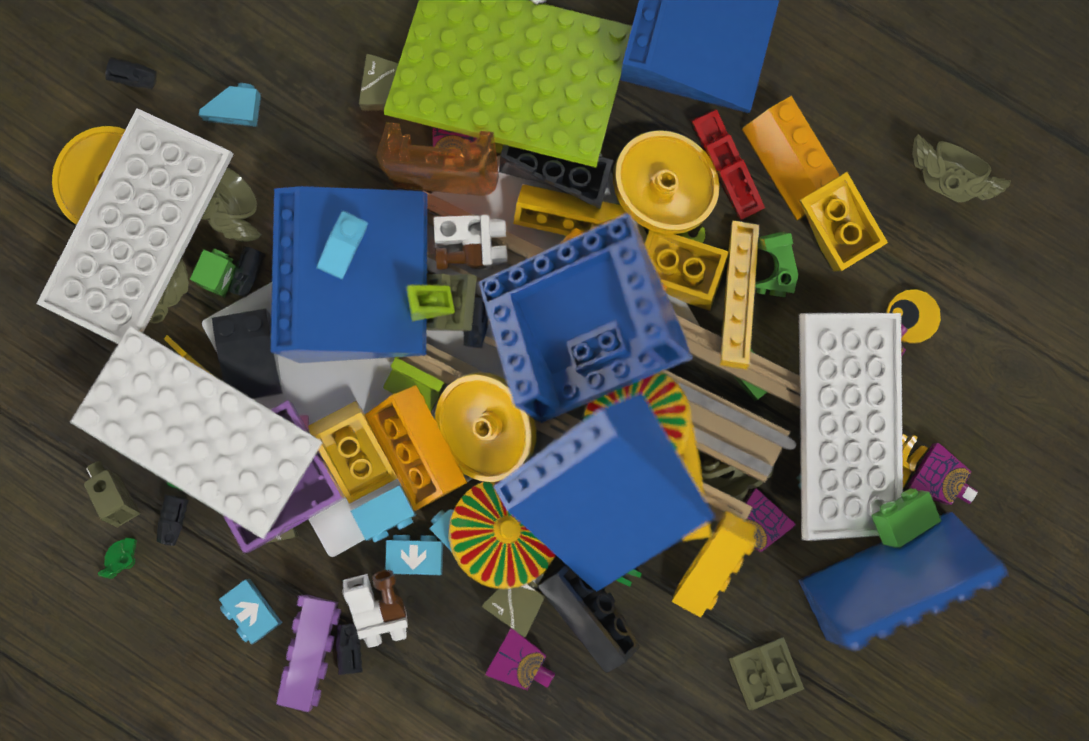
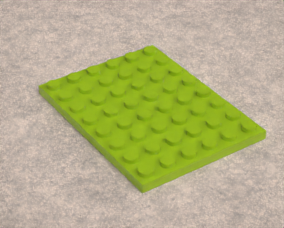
M419 0L384 107V115L597 167L621 77L622 63L632 26L542 3L536 5L529 0Z

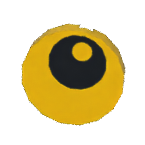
M906 290L897 294L888 304L886 313H901V324L908 330L901 338V341L905 343H921L931 338L938 330L941 321L940 308L935 299L928 293L920 290Z

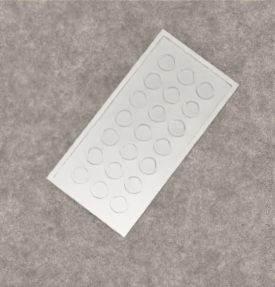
M136 108L37 304L118 344L130 326L143 333L233 153Z
M901 313L800 314L802 539L817 540L878 536L879 533L871 515L878 512L881 505L901 498L903 493Z
M131 326L71 421L77 427L263 539L268 534L323 444L321 440Z

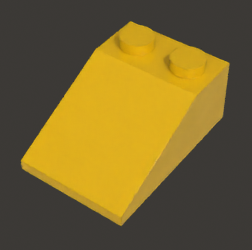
M847 172L800 200L819 247L833 271H843L888 243Z
M649 230L644 245L661 283L668 287L665 291L666 294L684 303L710 311L727 264L729 251L679 235L663 234Z
M357 400L308 425L310 434L323 442L319 452L349 504L398 479Z

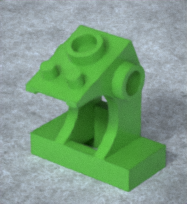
M778 232L758 237V248L772 255L775 268L769 278L755 282L756 293L765 294L766 289L770 290L769 295L786 297V292L794 293L798 272L791 245L793 244L791 233ZM784 274L785 279L781 282V276Z

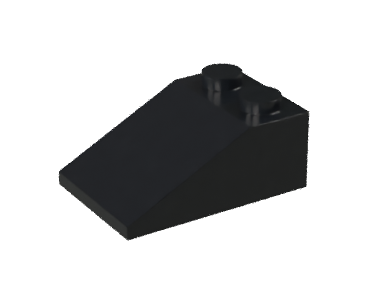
M266 308L212 318L215 345L223 381L251 399L283 394L278 356L271 352L272 316Z

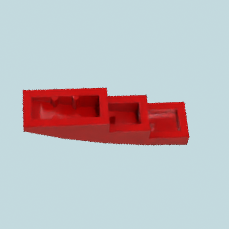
M713 109L691 120L705 152L716 168L718 179L739 219L742 220L765 209L744 160L741 159L731 135L727 133L717 109Z

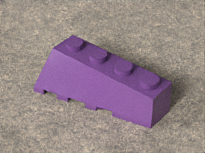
M311 595L299 596L297 606L302 607V612H298L297 617L294 619L292 630L296 637L291 640L288 647L287 661L290 662L289 666H285L276 704L309 712L313 709V706L317 707L320 701L321 690L317 688L319 680L324 679L327 672L328 663H325L324 659L326 651L331 652L335 637L331 635L332 626L338 624L341 609L337 608L338 602Z

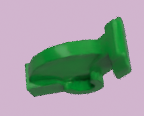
M125 538V540L113 543L105 555L104 565L106 568L99 571L98 575L103 578L113 579L122 570L132 568L135 564L134 553L137 540Z

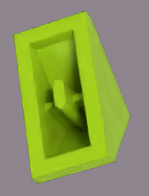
M407 286V297L412 321L455 313L450 286Z

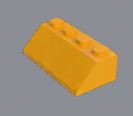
M792 96L769 108L742 128L744 135L796 221L806 216L800 200L840 176Z
M417 385L391 395L365 414L414 511L467 483Z

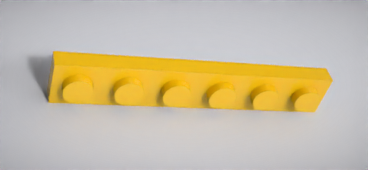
M732 221L730 227L720 366L745 370L749 366L759 225Z

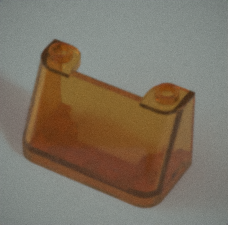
M386 122L377 150V160L380 168L394 186L403 189L486 196L495 191L499 180L494 132L480 131L479 139L472 143L469 140H464L460 150L411 145V137L409 134L402 135L400 123Z

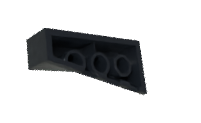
M504 145L500 156L499 173L555 186L600 209L608 185L613 160L599 156L597 167H592Z
M567 564L561 565L537 586L605 673L625 663L640 648L624 616L618 615L614 608V602L616 601L611 592L607 594L604 588L596 592Z

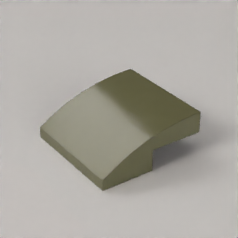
M443 273L427 275V285L450 286L455 310L453 314L428 318L427 330H472L476 275H447Z
M784 637L729 658L749 710L757 709L770 702L804 690Z

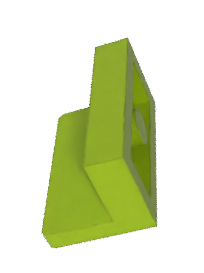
M395 357L390 366L392 370L383 388L396 394L417 385L431 412L446 384Z

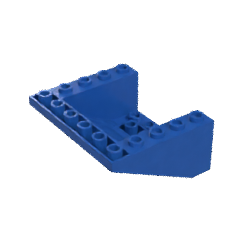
M639 0L622 63L620 80L750 113L779 0Z
M303 186L274 189L272 353L297 363L426 355L427 319L412 321L407 297V286L427 285L428 194L426 192ZM342 211L367 222L368 225L355 255L341 280L318 269L317 265Z
M628 213L479 281L513 404L541 423L692 358L681 325L634 220Z
M642 393L600 409L494 486L507 511L596 592L715 519V516Z
M946 512L939 516L941 522L899 548L883 545L882 542L808 575L800 579L799 582L825 639L855 650L868 644L867 638L876 634H878L879 638L889 635L895 631L894 626L902 622L905 625L913 624L921 620L920 614L931 610L932 613L939 612L947 608V602L954 598L962 601L975 595L973 590L976 588L984 587L988 589L1001 583L1000 577L1007 575L1003 564L953 512Z

